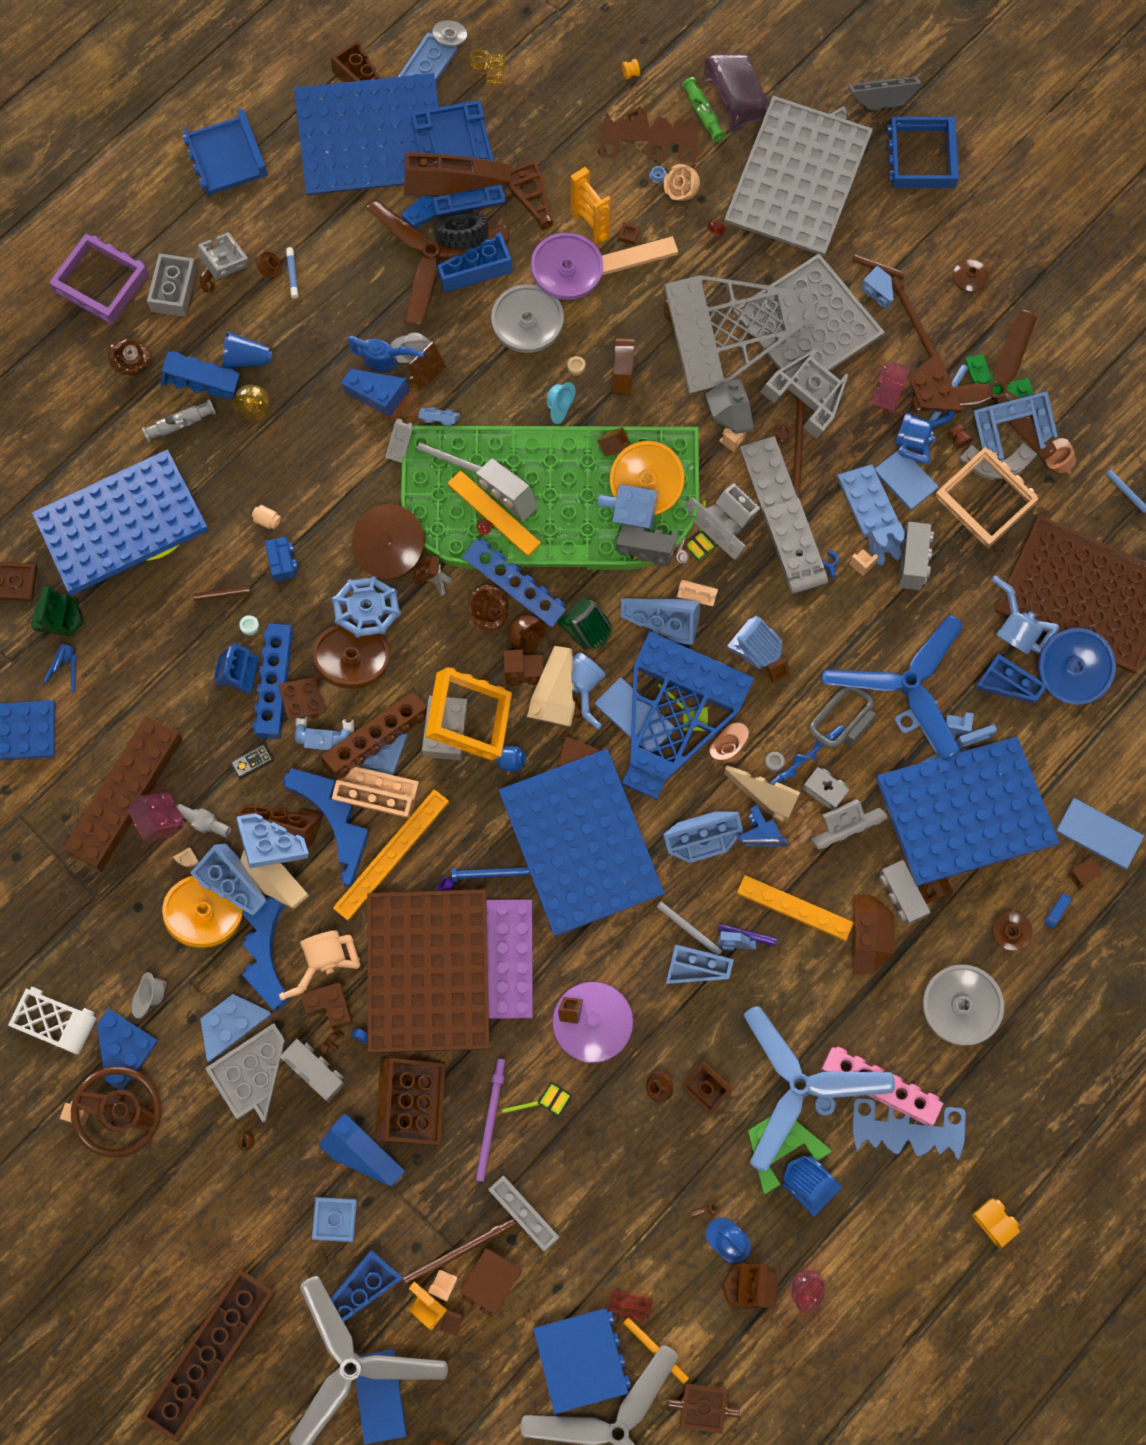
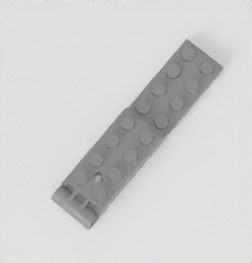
M775 436L740 446L743 461L791 594L827 584L828 578L801 502L795 493Z

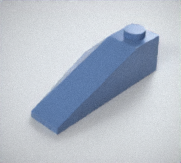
M621 599L622 618L636 625L645 626L653 630V633H660L675 643L693 645L699 622L700 602L684 599Z

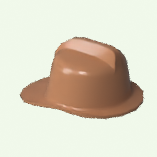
M1056 439L1052 442L1057 449L1052 456L1045 459V462L1056 473L1062 474L1067 472L1071 474V469L1076 464L1074 449L1067 439Z
M742 723L728 725L711 744L709 750L711 756L714 759L721 760L724 764L736 761L741 756L742 747L749 737L748 728Z

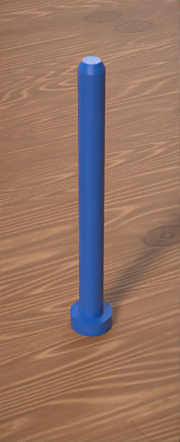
M528 867L457 871V868H452L453 882H457V879L531 875Z

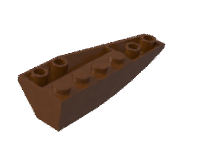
M405 153L404 195L438 197L511 183V165L456 155Z

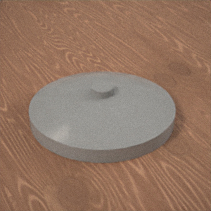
M518 285L505 291L496 300L491 314L492 328L498 340L511 350L522 353L538 352L552 345L561 334L564 324L563 308L557 298L546 294L537 285Z
M970 965L947 967L930 980L924 991L922 1005L926 1022L938 1037L948 1043L959 1046L981 1043L993 1035L1002 1021L1004 1014L1002 992L995 980L977 967Z

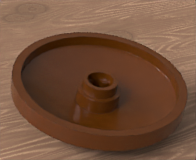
M394 504L379 505L367 511L357 522L352 535V550L357 563L365 572L380 579L391 580L407 575L419 564L425 550V532L419 519L408 509Z
M335 625L324 631L316 640L313 648V663L318 674L328 683L346 689L363 688L375 683L385 674L389 665V647L381 634L365 635L357 638L342 626Z

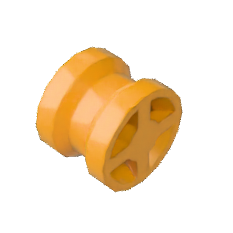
M633 59L628 63L626 61L622 62V70L626 80L632 76H640L637 59Z

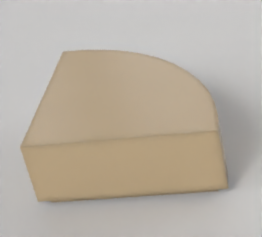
M190 847L173 856L175 861L184 867H196L199 863Z

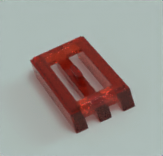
M612 1290L608 1312L648 1321L653 1300ZM615 1296L647 1303V1308L615 1300ZM613 1304L646 1313L645 1316L614 1309Z

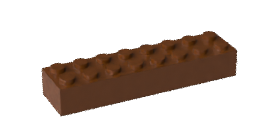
M147 716L144 717L63 849L69 855L101 872L103 871L183 739L179 733Z
M239 1269L141 1416V1419L172 1441H180L271 1303L276 1292L246 1271Z

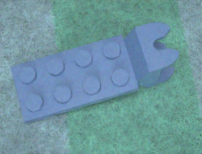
M873 465L838 474L837 480L864 538H868L871 557L875 554L878 555L876 563L884 565V553L888 552L893 559L899 561L901 558L900 543L904 541L905 536L904 530L895 515Z

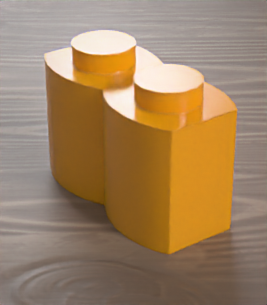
M989 1199L972 1214V1217L998 1248H1003L1020 1233L1018 1229L1019 1224L1012 1216L1008 1217L1004 1212L1005 1207L999 1200Z

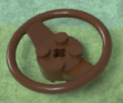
M108 1067L91 1074L77 1089L71 1105V1122L76 1136L90 1151L105 1157H125L142 1149L153 1138L161 1118V1103L153 1084L138 1071L126 1067ZM124 1075L131 1077L141 1083L148 1091L152 1100L153 1113L139 1106L135 1095L127 1090H116L106 1095L87 1093L86 1090L94 1082L106 1076ZM119 1105L121 1106L123 1114H119V1116H116L114 1108H117ZM79 1109L97 1116V1121L109 1131L121 1132L131 1127L146 1130L147 1132L138 1142L126 1148L108 1149L101 1147L91 1141L84 1133L79 1120Z

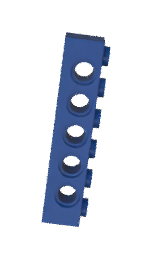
M476 539L463 555V559L552 628L566 611L564 608L565 604L557 597L553 600L548 596L550 592L543 586L538 588L534 585L535 580L526 574L524 577L520 574L519 571L521 569L515 564L511 563L509 565L504 561L506 557L498 551L496 553L492 552L489 549L491 546L483 539L481 541ZM483 554L491 556V561L488 564L481 562L480 559ZM500 565L506 568V572L502 576L495 573V569ZM518 577L521 580L520 586L512 587L510 585L511 579ZM526 590H535L536 596L533 599L526 598ZM544 600L549 601L551 604L550 609L547 611H543L540 608V603Z
M268 624V629L264 631V641H266L265 648H262L264 663L263 666H260L259 676L262 679L261 684H258L257 695L260 696L259 702L255 704L257 720L253 721V732L256 733L258 738L281 740L284 704L278 684L288 682L293 639L291 625ZM277 642L281 643V646L278 648L272 647ZM274 660L279 661L278 665L276 666L270 665L271 662ZM270 679H277L276 683L268 684ZM268 697H275L273 702H266ZM268 714L273 715V717H272L271 720H269V721H265V720H264V717H265L266 715H268Z

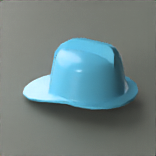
M571 382L563 385H554L548 393L547 405L551 409V419L555 424H560L564 420L574 400L576 391L574 384Z

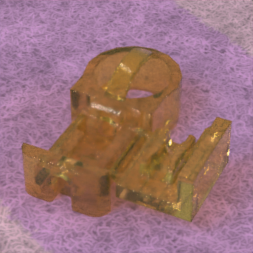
M473 50L470 54V65L476 69L489 70V73L487 72L486 82L502 83V70L505 69L506 54L503 52V55L488 54L486 50ZM474 57H481V58H483L484 60H483V61H475L473 58H474Z

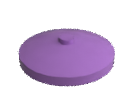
M558 233L547 237L538 244L532 255L531 273L537 286L546 294L557 299L574 300L588 295L597 287L603 273V259L596 245L589 239L574 233Z
M587 982L571 988L560 998L554 1011L553 1030L557 1042L569 1056L582 1062L600 1063L615 1057L624 1049L632 1033L633 1018L628 1002L620 992L603 983ZM563 997L583 999L578 1024L561 1022L559 1020L558 1010Z

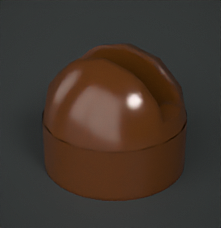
M242 1134L237 1141L238 1147L244 1151L252 1149L255 1143L254 1138L249 1134ZM244 1137H247L246 1147H243Z

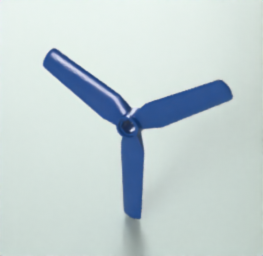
M948 615L913 658L910 670L905 672L903 676L890 672L824 670L822 681L825 685L881 691L901 690L904 695L908 696L911 710L943 759H949L960 751L932 695L920 684L933 674L962 629L963 625L956 617ZM906 682H913L914 685H908Z

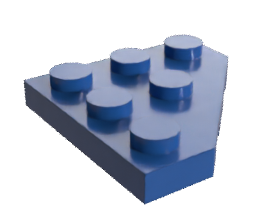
M109 1008L97 1024L103 1068L126 1067L139 1071L159 1042ZM124 1075L105 1077V1081L119 1090H126L133 1078Z

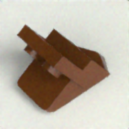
M740 1263L732 1265V1270L728 1272L722 1283V1290L729 1303V1307L740 1309L775 1308L778 1276L775 1272H769L768 1264Z

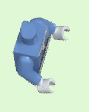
M307 716L305 718H296L295 740L298 744H304V748L329 750L350 736V733L354 731V720L347 723L346 719H344L341 732L306 728Z

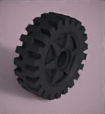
M464 211L463 213L449 214V216L444 215L443 218H438L434 224L436 242L448 249L450 247L452 249L457 247L459 249H463V247L470 248V245L474 247L477 246V243L481 244L482 241L488 238L486 217L478 212L470 211L467 213V211Z

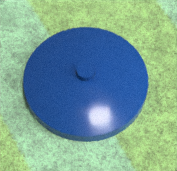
M1083 628L1067 629L1055 634L1042 648L1038 660L1040 680L1048 685L1045 688L1046 691L1055 699L1067 704L1080 705L1097 700L1109 689L1116 672L1115 656L1108 642L1099 634Z

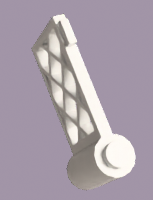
M31 987L30 990L26 989L8 1026L80 1055L97 1019L94 1017L95 1013L85 1008L83 1011L45 997L42 995L43 991ZM29 995H32L36 998L37 1005L28 1008L26 1001ZM49 1003L53 1004L55 1012L45 1016L42 1006ZM39 1008L41 1018L32 1021L29 1012ZM67 1010L72 1012L70 1019L62 1023L60 1013ZM26 1014L28 1023L22 1026L17 1025L16 1022L19 1016ZM56 1015L59 1025L49 1029L46 1019ZM43 1021L46 1030L36 1033L33 1025ZM60 1028L62 1036L59 1042L53 1040L51 1032Z

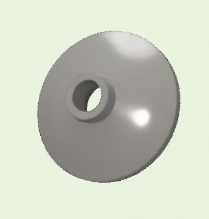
M441 21L433 27L432 34L434 39L445 46H458L467 38V31L464 26L455 21Z

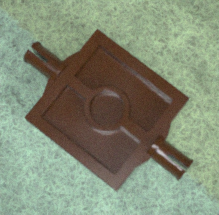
M685 1383L684 1395L681 1401L668 1400V1403L676 1404H668V1408L680 1409V1428L723 1434V1426L727 1416L740 1417V1414L732 1413H740V1409L728 1408L726 1401L727 1389Z

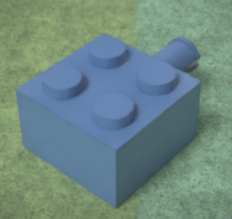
M620 484L616 498L599 495L598 506L614 509L612 522L616 524H627L652 530L659 492Z

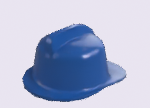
M721 1217L709 1223L706 1229L707 1241L723 1259L730 1263H740L748 1257L751 1250L750 1239L734 1222Z

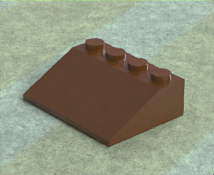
M396 1058L380 1060L375 1142L441 1145L445 1081L444 1063Z

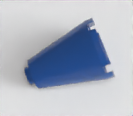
M226 332L222 368L266 366L267 362H271L272 351H268L269 347L234 333Z

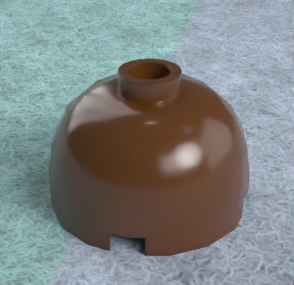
M523 615L512 622L509 630L511 644L517 650H523L524 654L534 651L540 645L537 643L540 638L544 639L546 624L532 615Z

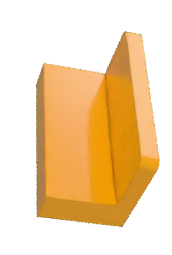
M413 1282L409 1289L418 1298L409 1308V1311L427 1328L432 1330L447 1309L418 1284Z

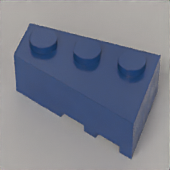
M998 654L975 689L1034 705L1048 685Z

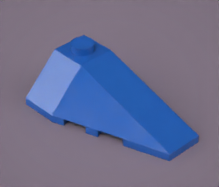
M346 1114L330 1128L319 1144V1147L334 1161L390 1187L405 1173Z

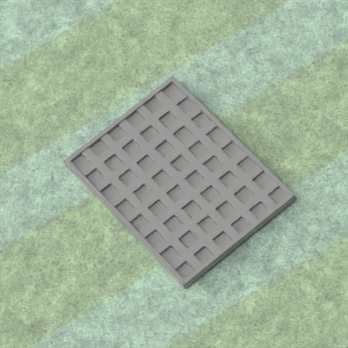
M773 96L727 211L724 223L825 256L873 129Z

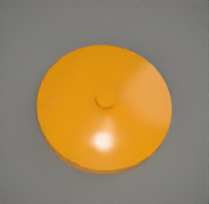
M642 441L628 446L617 456L610 472V487L615 498L618 495L620 484L659 492L655 514L657 516L671 509L681 497L685 485V472L680 459L669 447L654 441Z
M193 876L179 881L169 890L162 908L164 924L172 937L185 945L198 948L212 947L229 939L239 928L243 917V910L235 906L233 902L226 898H221L212 890L202 887Z

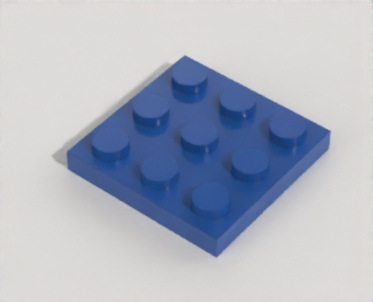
M54 700L0 703V761L55 757Z

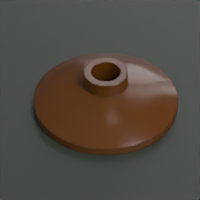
M969 259L957 264L953 271V280L961 290L977 292L987 285L989 273L981 262Z
M1018 912L1003 913L994 922V939L1006 950H1021L1032 939L1033 929L1030 921ZM1009 929L1014 931V936L1008 934Z

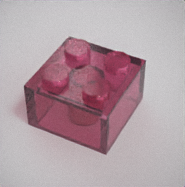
M169 792L140 796L127 808L144 842L173 837L186 825Z

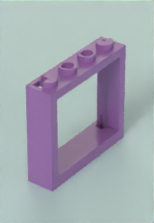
M85 234L49 284L53 292L113 324L149 274L146 265L140 260L135 261L127 253L117 251L111 244L106 245L98 237ZM90 247L135 271L108 308L64 284Z

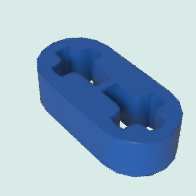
M1062 893L1043 924L1053 929L1072 898Z

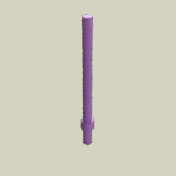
M497 1059L495 1074L492 1075L491 1082L493 1087L476 1181L484 1182L499 1093L505 1077L503 1076L504 1059Z

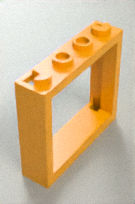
M445 668L437 672L425 737L491 761L501 757L512 692L506 691L501 686H493L488 681L477 680L472 675L456 672L453 668ZM449 681L498 699L491 745L441 727Z

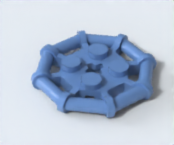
M375 576L359 580L349 579L339 593L332 597L331 602L333 603L335 613L334 622L336 625H340L353 633L357 638L380 633L383 635L395 619L401 615L397 599L398 591L381 582ZM377 587L384 593H377L374 588ZM350 590L353 591L351 597L344 598ZM388 598L390 599L391 607L385 606V600ZM364 603H368L371 606L368 609L362 608ZM342 604L347 605L348 612L342 614ZM385 613L390 614L383 623L380 622ZM351 618L358 626L356 627L346 620ZM364 624H376V627L362 628Z

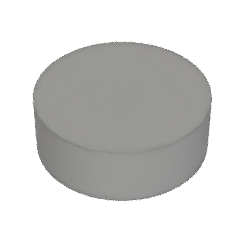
M771 752L765 759V766L771 772L780 771L785 763L783 755L779 752Z

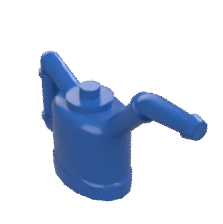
M354 336L348 337L351 353L362 356L365 365L378 372L394 370L397 367L396 356L406 354L419 358L424 357L423 351L404 346L393 349L387 342L379 339L364 341Z
M948 411L944 416L932 421L906 412L895 441V445L900 446L898 454L903 458L906 457L918 461L920 464H929L931 461L929 443H934L935 436H932L934 432L932 428L950 423L956 411ZM907 448L922 452V455L908 451Z

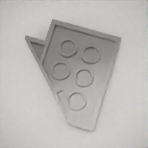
M274 1023L205 1068L237 1120L255 1109L262 1122L265 1123L267 1121L281 1062L280 1056L283 1054L285 1039Z

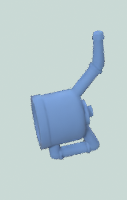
M994 576L992 582L1007 592L1006 595L1008 596L1011 610L1010 616L996 635L1026 654H1029L1031 650L1040 654L1047 641L1057 634L1059 626L1054 623L1036 620V615L1031 611L1028 614L1025 612L1023 614L1019 613L1015 596L1016 591L997 576ZM1043 629L1048 630L1040 645L1036 644L1035 642L1043 632Z
M578 652L575 657L572 656L573 672L571 673L572 684H574L572 692L581 694L582 716L595 729L600 730L602 728L601 723L590 714L588 693L606 674L590 658Z

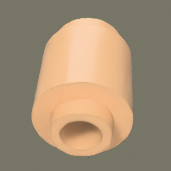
M263 505L255 507L252 513V517H254L253 522L268 529L272 528L275 530L281 520V516L277 512Z

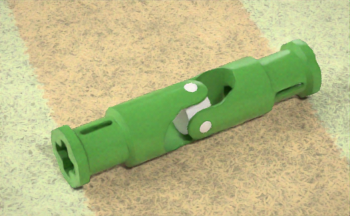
M694 77L686 79L682 83V88L688 93V99L705 129L711 134L712 141L716 143L723 140L726 132L721 129L720 121L712 110L703 91L698 88L696 79Z

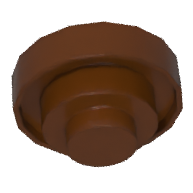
M264 252L258 256L256 265L264 277L273 279L281 273V262L274 253Z
M659 1071L648 1076L646 1080L648 1096L655 1102L666 1101L672 1096L673 1083L668 1074Z

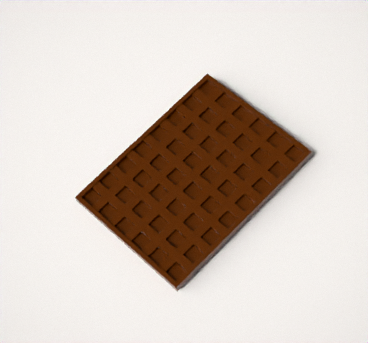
M486 889L367 893L368 1053L490 1049Z

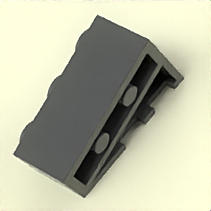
M622 524L615 551L623 556H634L643 562H654L659 567H669L676 548L678 533L672 532L671 535L661 534V530L656 529L655 533L645 531V527Z

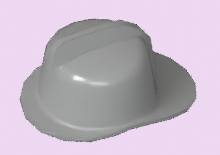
M410 333L407 336L396 338L391 343L393 349L404 346L423 351L431 341L419 333ZM406 354L396 356L399 363H408L417 357Z
M149 972L142 976L140 985L132 1000V1014L135 1018H142L150 1006L158 1005L162 1002L167 985L166 981L153 978Z

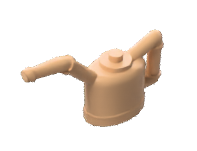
M329 931L302 940L300 944L308 963V969L298 987L279 994L280 1000L302 994L307 990V986L315 971L320 970L328 975L334 973V969L337 967L359 968L361 966L360 957H358L352 936L344 935L339 937L338 931ZM341 944H346L351 960H345Z

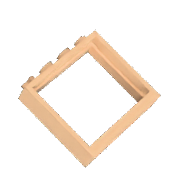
M985 447L936 492V498L988 549L1037 504L1038 498L1032 488L1028 489L1024 485V481L1020 476H1015L1005 462L1001 463L997 459L998 456L995 452L993 453ZM983 460L1028 502L992 536L948 494Z

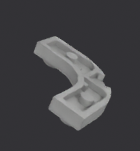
M1022 443L1010 457L999 461L1001 463L1005 462L1016 476L1025 470L1036 458L1037 453ZM971 445L960 456L959 461L966 465L980 451ZM985 460L972 470L975 474L989 480L1003 479Z

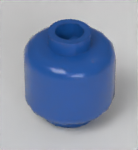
M503 746L502 755L496 759V763L504 771H519L525 765L526 755L520 747Z

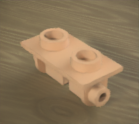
M681 580L677 598L698 601L700 604L713 607L718 589Z

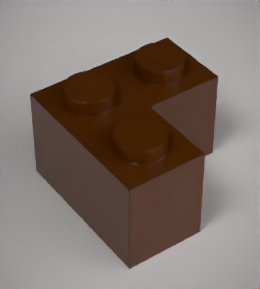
M523 650L503 651L506 684H510V686H520L522 683H529V685L538 684L543 673L542 655L523 656Z
M340 982L301 994L306 1014L309 1017L327 1012L333 1030L353 1024Z

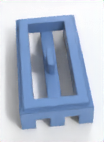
M995 725L960 736L956 743L959 749L993 737L997 729Z

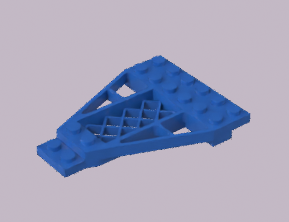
M649 632L633 667L630 763L622 785L657 800L664 783L738 715L754 677ZM638 671L664 682L656 700L652 701L637 694ZM676 689L679 698L670 701L667 692ZM680 690L689 693V695L683 697ZM664 694L667 703L658 705ZM693 697L697 706L687 709L684 700ZM636 700L652 708L639 736L635 735ZM706 701L732 713L716 729L698 721ZM681 702L684 710L675 713L672 704ZM669 706L672 715L662 718L659 709ZM697 710L696 715L692 721L689 712ZM655 711H657L660 719L650 722ZM686 714L689 723L680 726L677 717ZM673 718L677 727L667 730L664 720ZM661 722L665 731L654 734L651 725ZM649 726L652 736L643 739ZM690 726L686 737H684L682 729ZM695 727L710 732L687 756H682ZM679 731L681 740L672 742L669 732ZM666 734L669 744L660 747L656 737ZM654 739L657 748L647 751L643 742ZM682 743L677 754L674 746ZM671 747L674 756L664 759L661 750Z

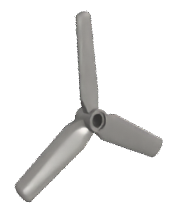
M311 1277L301 1284L300 1289L327 1351L340 1364V1367L325 1379L289 1438L291 1445H311L348 1395L352 1380L356 1379L359 1375L371 1379L444 1380L446 1378L448 1365L445 1361L379 1355L360 1358L354 1353L352 1337L319 1277ZM351 1362L356 1365V1368L348 1370L345 1365Z
M661 1346L621 1403L616 1422L608 1424L594 1417L525 1415L521 1420V1435L527 1438L583 1445H598L609 1441L614 1445H635L628 1438V1431L643 1420L678 1359L677 1353L668 1346ZM617 1427L624 1431V1436L618 1440L612 1436L613 1429Z

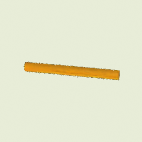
M628 1317L623 1324L656 1355L660 1348ZM674 1364L671 1372L684 1384L689 1377Z

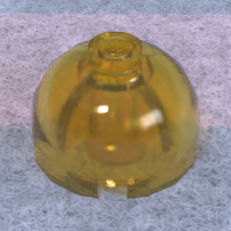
M247 384L239 388L232 401L233 407L238 414L241 412L245 414L244 418L254 421L262 420L264 416H267L271 405L270 396L267 391L254 384Z

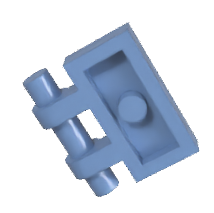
M422 407L419 410L418 418H422L424 422L433 423L434 421H439L442 425L452 426V424H455L460 419V413H455L453 410L448 409L447 411L437 410V407Z

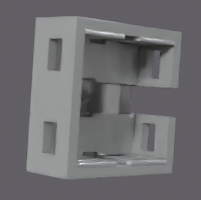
M229 232L216 237V249L211 250V240L198 244L197 254L216 280L247 267L248 257Z

